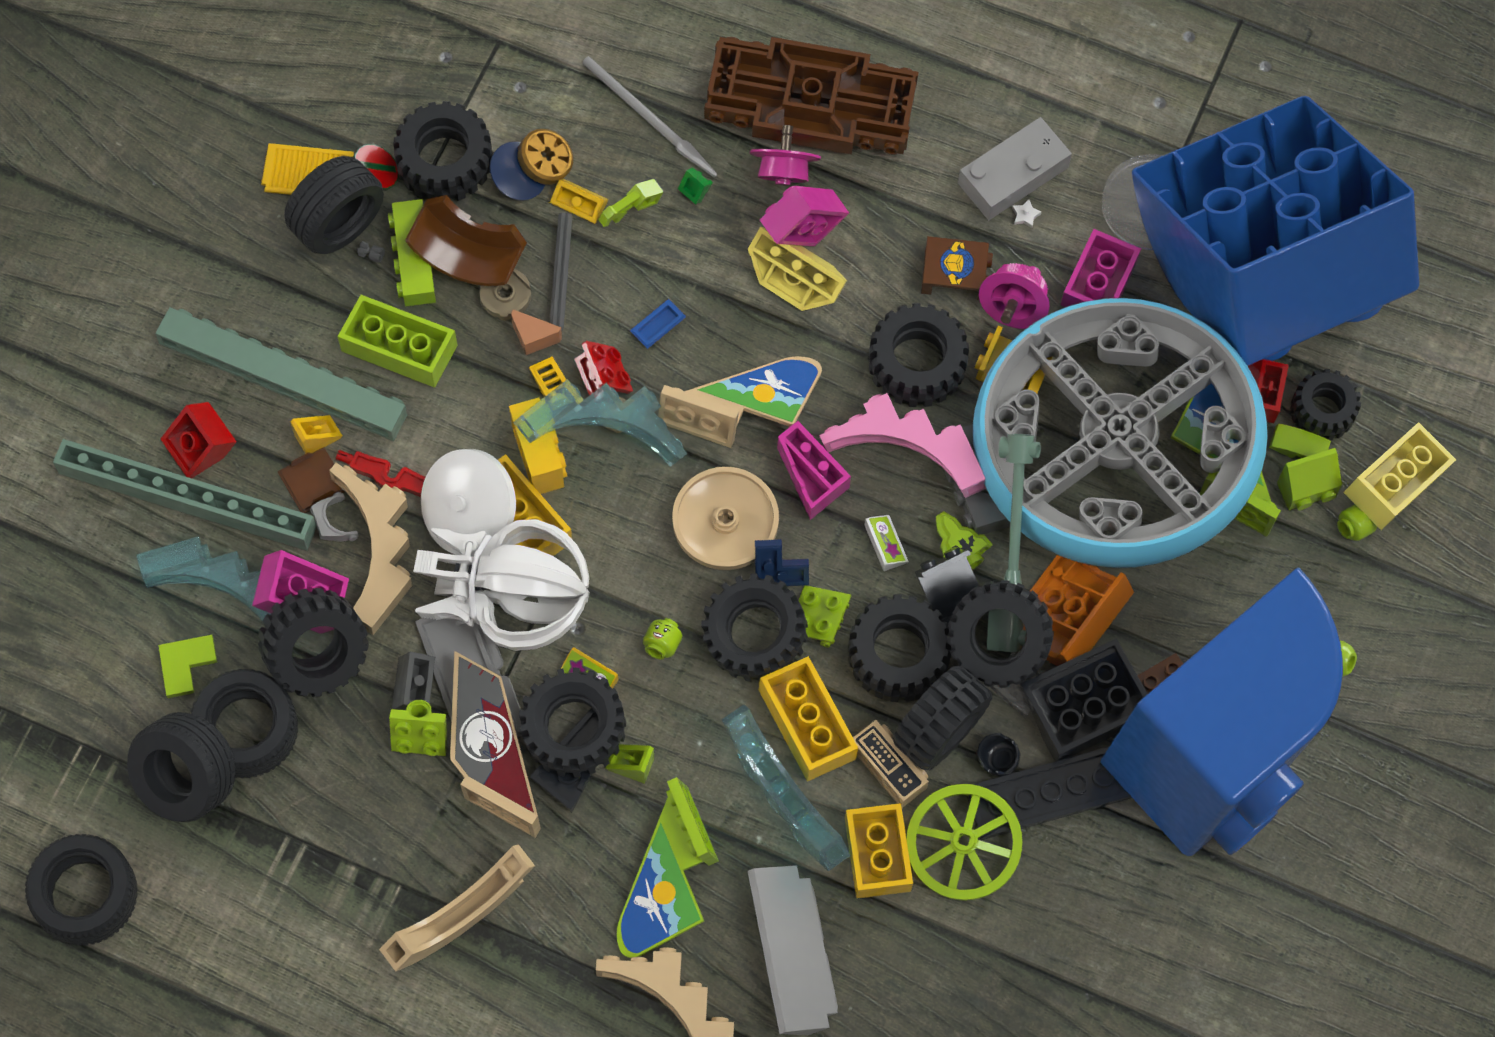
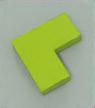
M212 635L158 645L167 698L195 693L191 668L217 663Z

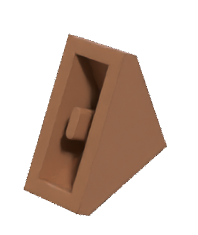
M516 310L512 311V325L526 355L560 343L562 339L561 327Z

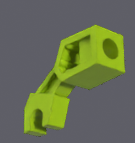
M655 179L635 184L626 194V197L614 205L608 206L598 220L603 227L608 226L612 220L618 223L627 211L634 206L639 211L657 204L663 194V190Z

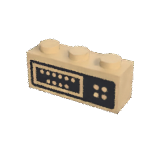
M875 720L853 737L858 746L857 757L896 803H901L903 808L927 789L928 775L925 770L915 766L894 745L893 734L885 724L880 725Z

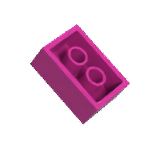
M791 186L784 191L783 197L777 203L772 204L766 209V214L760 219V222L776 244L815 247L849 214V211L831 189Z
M1093 229L1063 293L1061 306L1068 307L1086 301L1121 298L1136 266L1141 248Z
M279 550L264 556L252 606L272 613L273 610L271 608L277 602L281 604L285 601V596L290 593L292 596L297 595L298 590L302 589L312 592L313 588H322L324 592L331 590L336 592L339 597L345 598L349 578ZM319 626L310 630L321 634L334 630V628Z

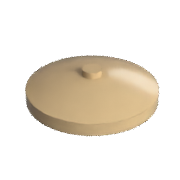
M716 467L695 475L682 487L673 506V530L683 551L699 564L718 570L739 569L755 562V540H775L779 525L778 505L770 488L756 475L739 468Z

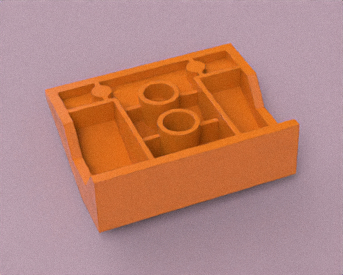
M1059 555L1054 558L1030 590V592L1033 590L1038 594L1037 598L1041 602L1044 601L1048 607L1047 612L1053 621L1052 631H1054V637L1046 660L1059 666L1092 650L1134 593L1124 573L1121 572L1116 577L1100 570L1094 565L1076 562Z

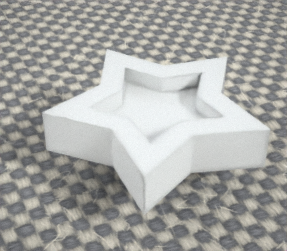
M1030 200L1023 205L1012 206L1016 214L1014 225L1024 223L1032 228L1033 220L1041 215V211L1032 207Z

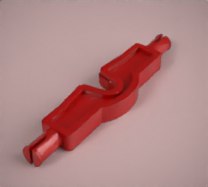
M342 450L338 451L336 460L349 464L350 468L356 473L374 479L381 488L385 484L391 488L395 486L403 492L421 497L425 476L407 467H403L396 477L389 478L388 474L391 464L388 460L373 457L356 451L355 455Z

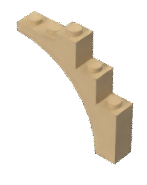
M335 463L329 470L331 480L347 492L358 506L371 537L372 558L369 576L363 592L353 609L362 620L367 632L374 635L412 587L411 577H409L410 573L400 565L395 567L396 563L410 547L407 532L399 526L393 527L408 508L407 498H405L406 495L402 490L395 486L391 488L386 484L378 492L377 486L369 480L362 481L356 477L357 473L347 465L342 467Z
M660 948L659 951H653V962H648V959L643 957H632L631 961H622L617 956H603V959H597L596 975L598 977L618 979L638 986L655 996L676 1015L687 1030L689 1037H733L734 1022H728V1018L713 1017L712 1021H706L708 987H702V984L697 982H687L685 986H680L682 955L681 952H676V949Z

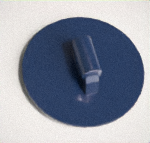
M508 142L496 149L490 161L492 180L496 187L509 198L521 201L532 199L542 192L545 184L534 181L521 168L518 160V147L521 142Z

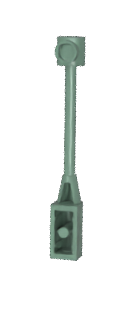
M1007 434V437L1002 436L999 442L1000 458H1006V462L1014 463L1009 558L1004 580L1010 581L1011 584L1015 585L1017 583L1022 584L1019 556L1025 464L1033 463V458H1039L1041 451L1040 442H1034V435ZM994 609L989 611L987 650L1019 652L1026 641V630H1024L1022 620L1008 610Z

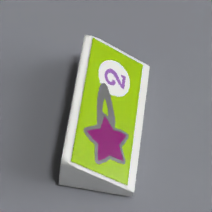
M890 516L866 518L864 525L883 571L907 564L909 561Z

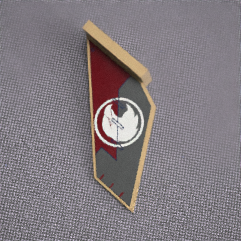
M454 651L450 760L464 777L460 784L464 798L536 838L541 827L502 678Z

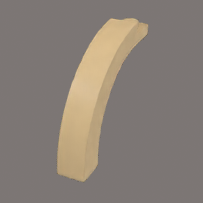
M519 844L512 846L485 875L460 896L424 920L395 932L379 950L395 971L426 958L459 937L493 911L524 882L523 878L535 865Z

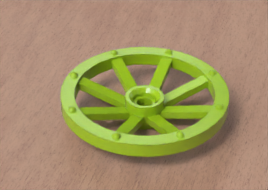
M956 784L932 793L915 810L907 830L906 840L909 860L914 872L929 889L949 899L962 901L976 900L993 894L1009 881L1016 871L1021 858L1022 832L1014 811L999 795L977 785ZM957 795H972L964 827L959 825L944 799ZM980 798L989 801L1003 813V815L975 830L972 829ZM937 804L954 832L950 833L920 826V823L926 813ZM1008 822L1012 832L1013 847L1012 850L980 841L978 838ZM917 834L951 843L920 862L916 847ZM962 836L969 838L967 846L959 844V839ZM976 849L1009 858L1007 866L995 880H991L975 852ZM955 852L956 857L947 887L933 879L926 869ZM968 855L985 886L970 890H959L957 885L964 857Z

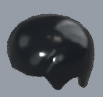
M1001 733L985 736L979 743L977 750L979 763L983 769L995 776L1001 777L1013 773L1020 762L1021 753L1013 739Z

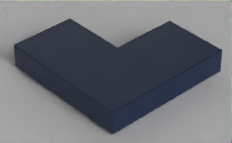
M782 539L755 540V574L757 573L760 579H765V576L769 575L773 577L775 582L779 583L781 580L786 586L809 585V559L782 560Z

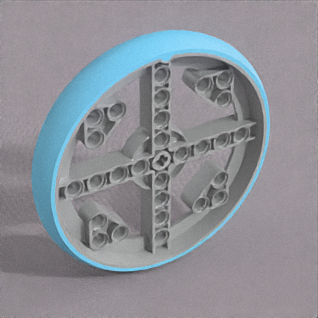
M1128 298L1099 299L1071 305L1045 316L1022 331L1003 350L987 373L980 389L974 412L973 447L977 461L986 478L984 482L985 487L998 509L1010 522L1014 463L1006 462V458H1000L999 442L1001 437H1007V434L1034 435V442H1036L1039 397L1032 390H1023L1028 380L1040 368L1083 414L1079 427L1081 440L1029 478H1024L1021 532L1041 547L1067 559L1094 566L1129 568L1153 565L1189 553L1220 533L1237 516L1248 501L1261 474L1267 447V421L1262 396L1257 383L1246 363L1223 336L1196 317L1179 309L1161 303ZM1131 330V331H1134L1135 333H1133V334H1127V333H1125V331ZM1098 339L1097 355L1102 362L1146 367L1153 365L1157 361L1160 344L1178 352L1189 359V361L1140 397L1127 393L1107 395L1065 350L1077 344ZM1106 345H1112V346H1114V348L1108 349V348H1105L1104 346H1106ZM1143 348H1149V349H1151L1152 351H1150V352H1144V351H1142L1141 349H1143ZM1048 357H1056L1057 359H1055V360H1048V359H1046V358H1048ZM1203 369L1207 372L1198 373L1196 370ZM1070 374L1074 377L1064 378L1063 376ZM1212 383L1221 398L1224 408L1212 406L1205 411L1200 466L1206 472L1216 473L1219 471V473L1201 496L1156 448L1159 439L1158 422ZM1177 384H1183V385H1185V386H1187V387H1185V388H1178V387H1176L1175 385H1177ZM1086 392V393H1089V394H1091V395H1090V396H1087V397H1084V396H1081L1080 394ZM1157 399H1163V400H1165L1166 402H1164V403H1157L1155 400H1157ZM1030 404L1033 407L1023 408L1022 405ZM1098 411H1106L1107 414H1105V415H1100V414H1098L1097 412H1098ZM1136 414H1143V415H1145L1146 417H1144V418H1137V417H1135L1134 415H1136ZM1004 419L1012 420L1010 423H1002L1001 421ZM1216 420L1221 422V424L1214 425L1210 422ZM1229 439H1236V440H1238L1239 442H1238V443H1230V442H1228L1227 440H1229ZM1102 444L1104 447L1098 449L1093 447V445ZM1134 447L1141 448L1142 451L1134 452L1131 449ZM1215 454L1218 458L1212 459L1207 457V455ZM1075 459H1081L1084 462L1076 464L1072 461ZM1099 465L1120 470L1133 468L1175 515L1160 522L1141 526L1142 508L1138 503L1127 500L1091 497L1081 502L1079 520H1076L1061 513L1048 503ZM1157 466L1160 469L1153 471L1148 467ZM1054 474H1060L1063 477L1060 479H1054L1051 476ZM1172 484L1177 486V488L1168 489L1165 486ZM1034 489L1041 490L1042 493L1032 494L1031 491ZM1191 503L1195 507L1186 508L1183 506V504ZM1092 511L1097 513V515L1090 517L1086 513ZM1132 515L1136 518L1133 520H1126L1124 516ZM1110 530L1113 531L1115 534L1107 536L1103 534V532Z

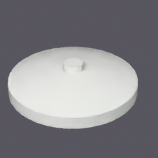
M476 449L455 450L439 458L430 468L422 487L421 510L425 525L433 539L443 549L455 555L462 554L437 538L431 531L432 528L449 529L466 535L485 531L487 535L493 537L506 525L513 523L515 517V491L506 469L492 455Z

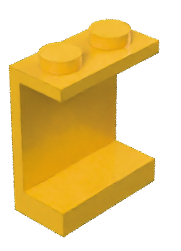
M999 325L995 334L989 332L984 347L988 348L986 355L980 354L974 367L979 370L975 379L984 382L987 373L998 356L1012 342V340L1000 336L1003 327ZM1040 368L1028 380L1023 390H1032L1038 393L1045 376Z

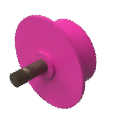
M783 125L781 150H750L751 155L762 158L758 178L775 181V184L789 186L791 183L809 182L808 162L819 161L821 156L791 151L793 126Z

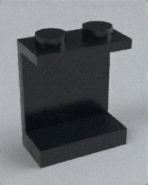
M954 547L944 552L945 557L937 561L933 558L920 564L921 569L915 571L926 599L931 604V610L934 612L938 609L943 615L942 622H947L948 624L953 611L962 598L972 589L979 586L967 560V556L971 555L969 550L959 549V547Z

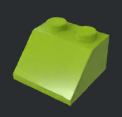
M1336 448L1285 464L1277 485L1288 510L1295 508L1304 510L1314 502L1321 500L1325 503L1337 497L1342 487Z

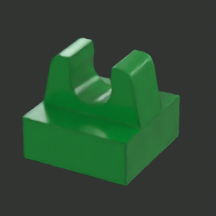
M692 167L686 170L678 190L696 205L702 202L713 182L704 178L702 172L696 171Z

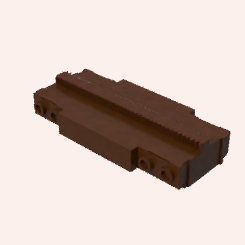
M720 37L715 45V59L707 90L704 119L717 124L723 122L732 123L739 128L752 127V137L779 142L782 140L783 125L793 126L791 144L851 155L853 146H858L863 150H883L891 155L897 153L904 154L908 143L909 124L919 72L905 67H889L883 63L872 64L870 63L871 54L771 37L770 45H764L759 41L747 42L735 37Z

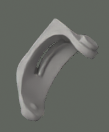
M341 492L335 493L332 497L323 499L311 506L310 511L313 514L320 539L343 542L348 540L355 541L359 536L357 531L344 532L334 528L326 518V509L330 505L345 499L344 494Z

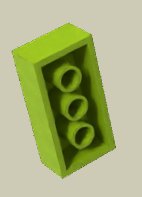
M360 295L337 336L341 352L434 388L458 346L455 330L364 295Z

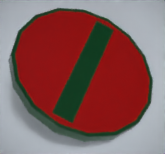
M365 144L356 150L353 157L358 159L381 182L383 191H387L396 184L399 179L396 161L387 150L375 144Z

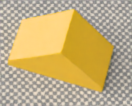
M330 415L294 418L290 421L294 436L305 454L308 452L314 453L343 436Z

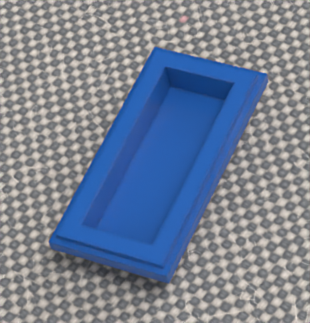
M668 299L632 328L630 332L648 349L685 319L686 316Z

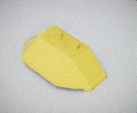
M764 227L759 228L748 248L759 284L801 311L835 303L847 282L833 265L803 246L776 244Z

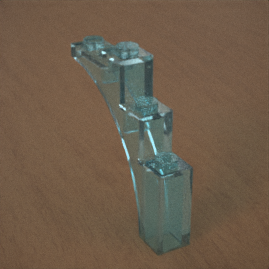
M567 379L513 422L529 443L559 428L584 424L605 426L633 436L653 449L669 466H672L687 454L680 440L675 438L667 429L664 420L654 413L661 405L658 403L655 394L649 391L646 386L623 403L619 399L616 390L605 383L584 400L579 389Z
M198 536L136 555L142 578L147 588L176 583L208 586L225 592L241 601L261 621H263L266 614L271 615V613L252 606L261 570L250 573L246 559L240 560L237 551L211 558L208 545H202Z
M742 705L723 718L722 722L738 751L737 757L745 773L762 788L771 808L787 822L796 842L827 871H830L851 856L841 835L815 809L779 761L758 727L749 708Z

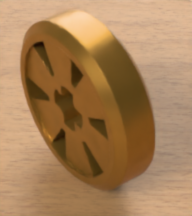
M536 129L531 131L521 141L518 147V160L523 171L534 181L542 184L558 183L559 179H564L571 171L573 153L568 142L560 134L549 129ZM543 152L546 156H549L550 159L548 161L546 160V157H542L541 154Z

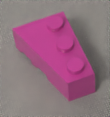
M799 421L795 422L778 436L777 449L811 520L850 488L851 476Z

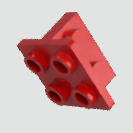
M590 341L582 343L585 352L574 360L592 404L599 405L602 399L606 400L617 392L629 394L633 391L630 384V376L625 371L621 362V354L615 347Z

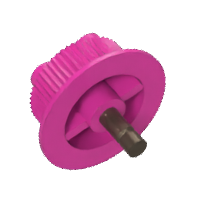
M1017 263L1004 264L996 273L988 276L982 282L979 289L980 303L986 313L997 322L1012 328L1027 329L1036 321L1047 316L1050 307L1047 297V283H1045L1046 281L1041 276L1040 270L1034 266Z

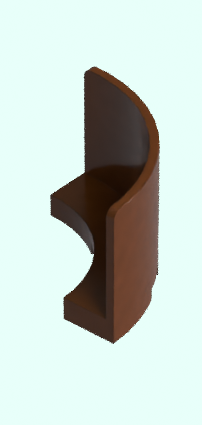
M447 195L426 199L406 237L407 245L427 264L457 280L483 286L507 284L527 244L515 224L497 225L483 222L481 225L469 220L471 216L457 207Z

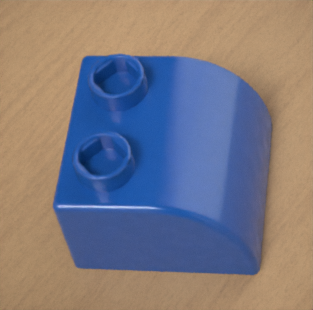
M1308 96L1296 98L1132 170L1133 185L1141 218L1154 254L1169 284L1186 309L1194 317L1209 325L1223 336L1237 351L1247 366L1262 359L1277 360L1286 355L1292 346L1345 322H1359L1369 319L1377 314L1383 305L1413 293L1419 287L1413 189Z
M1300 568L1293 570L1141 699L1100 761L1107 771L1186 856L1194 855L1213 838L1228 855L1234 854L1260 832L1278 814L1277 810L1304 785V782L1289 766L1331 717L1337 704L1343 675L1341 644L1335 623L1322 596Z

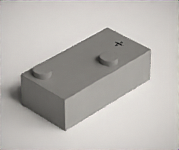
M1039 117L962 168L959 173L958 185L989 221L1069 168L1072 153L1046 122Z

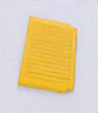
M268 143L261 185L266 186L265 192L291 195L299 183L316 167L335 157H353L354 152Z

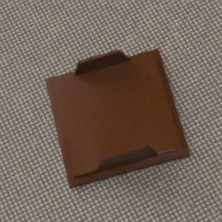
M324 447L314 453L308 452L292 461L291 465L278 471L279 476L302 513L309 512L311 506L323 499L332 497L335 493H345L340 486L331 480L329 470L333 467L334 463Z

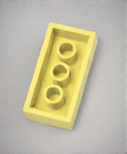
M1418 422L1357 477L1343 493L1382 530L1440 477L1456 459Z

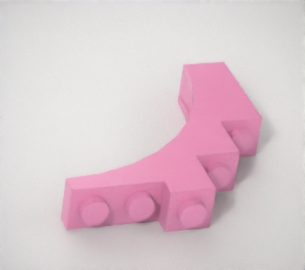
M887 393L875 395L867 403L863 404L867 411L866 414L855 415L847 423L841 426H831L823 434L819 435L828 453L845 446L862 443H890L907 447L926 455L940 465L953 478L965 498L986 489L984 484L986 478L961 424L956 427H946L941 431V434L936 435L924 409L910 411L904 418L899 419Z

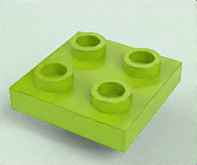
M424 700L412 701L408 704L406 710L391 709L389 717L391 751L405 754L417 753L429 756H446V714L431 713L430 704Z

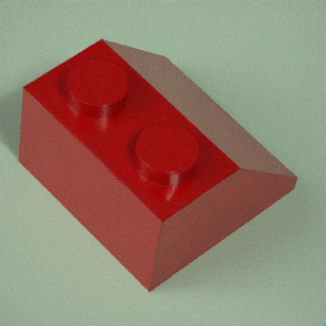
M209 402L186 405L161 437V441L188 478L195 477L224 459L237 442Z

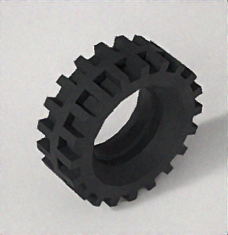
M757 573L750 574V579L743 580L741 576L735 577L737 583L731 586L727 582L722 584L723 591L719 595L716 593L711 595L710 598L713 602L710 607L705 605L704 613L706 618L701 620V627L704 630V635H702L704 642L718 666L722 670L726 669L732 677L737 678L739 675L748 682H752V677L761 678L794 663L793 659L795 656L801 657L803 654L802 644L803 642L807 643L808 639L806 634L808 622L793 590L790 591L781 580L779 583L775 582L772 576L766 575L765 579H760ZM755 607L766 608L774 612L779 618L780 631L779 636L771 646L758 652H748L735 644L731 634L732 626L740 614Z
M573 667V673H564L563 668L558 669L557 676L550 678L548 674L544 675V682L539 686L534 683L530 687L531 695L529 697L524 696L522 700L524 708L519 711L520 731L533 760L536 763L540 762L544 770L548 772L551 769L556 770L558 776L565 777L566 772L573 773L574 778L581 777L580 772L589 770L591 775L596 773V766L602 764L606 767L610 763L608 758L612 754L617 756L620 751L619 744L620 741L624 742V727H626L623 706L616 689L609 686L606 678H597L594 671L589 670L587 674L581 673L580 668ZM571 702H580L590 706L596 712L599 719L598 729L593 738L587 743L576 747H567L555 742L548 730L549 719L553 712L560 706Z

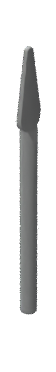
M587 56L583 60L582 64L670 141L678 153L711 176H717V173L691 143L682 140L591 57Z

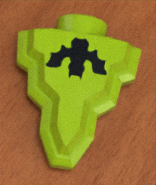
M944 511L936 516L937 532L943 539L940 545L942 553L944 554V552L954 547L967 549L971 554L967 556V560L972 570L978 567L984 561L982 554L992 546L989 539L984 534L978 535L972 528L963 527L957 518Z

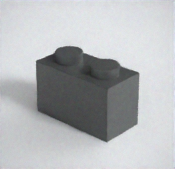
M410 651L398 657L392 709L406 710L408 704L415 700H424L430 703L435 665L434 656Z

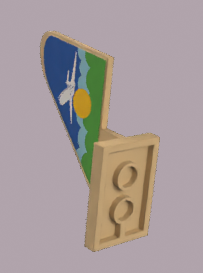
M788 357L687 391L664 385L660 396L657 423L731 448L743 411L791 427L799 418L821 376L822 367L818 361L808 357Z

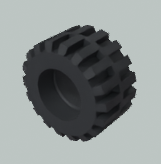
M1324 369L1323 373L1316 370L1313 371L1312 375H1306L1303 381L1299 383L1291 401L1290 413H1294L1292 416L1293 422L1299 423L1297 428L1326 437L1330 441L1335 436L1337 438L1342 437L1352 427L1361 408V402H1359L1361 394L1360 392H1355L1357 389L1355 382L1351 384L1349 382L1350 377L1347 375L1345 377L1340 376L1341 372L1337 370L1334 373H1330V369ZM1320 396L1327 397L1336 403L1339 412L1333 414L1324 413L1316 408L1312 399Z

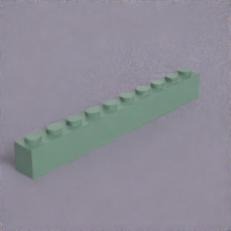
M169 307L155 333L159 344L391 441L395 440L407 417L406 406L403 401L396 397L390 396L388 398L380 395V392L372 387L363 388L357 385L354 380L348 377L339 378L324 367L315 368L310 366L306 360L299 357L294 359L286 356L278 348L273 347L269 349L254 338L245 339L240 337L236 331L229 328L224 330L216 327L208 319L202 318V320H199L184 309L175 310Z
M62 440L53 461L58 473L302 550L308 551L317 528L314 517L69 440Z

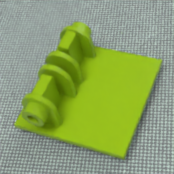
M804 586L798 601L803 608L808 622V628H806L808 638L821 640L820 645L826 648L834 644V637L837 630L841 628L840 623H843L845 610L849 608L848 603L851 594Z

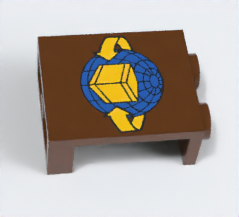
M927 236L921 294L931 295L932 287L936 286L978 291L977 300H980V286L988 277L986 276L987 268L992 266L993 253L988 252L989 243Z

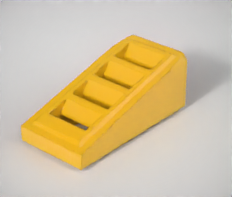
M553 357L529 367L551 412L575 402V394ZM551 366V370L539 375V370ZM552 374L556 375V377L545 382L542 380ZM558 381L560 383L559 385L553 388H547V386H550ZM559 390H564L563 393H560L554 397H552L551 395Z

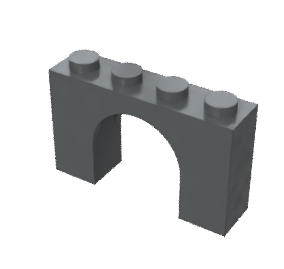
M972 424L962 429L974 452ZM945 471L948 482H953L956 489L954 491L956 503L958 506H962L965 512L963 519L966 527L972 528L980 535L1010 526V521L998 509L989 494L980 491L965 498L956 482Z

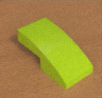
M1278 423L1269 448L1290 458L1295 456L1304 458L1328 450L1331 441L1306 430Z

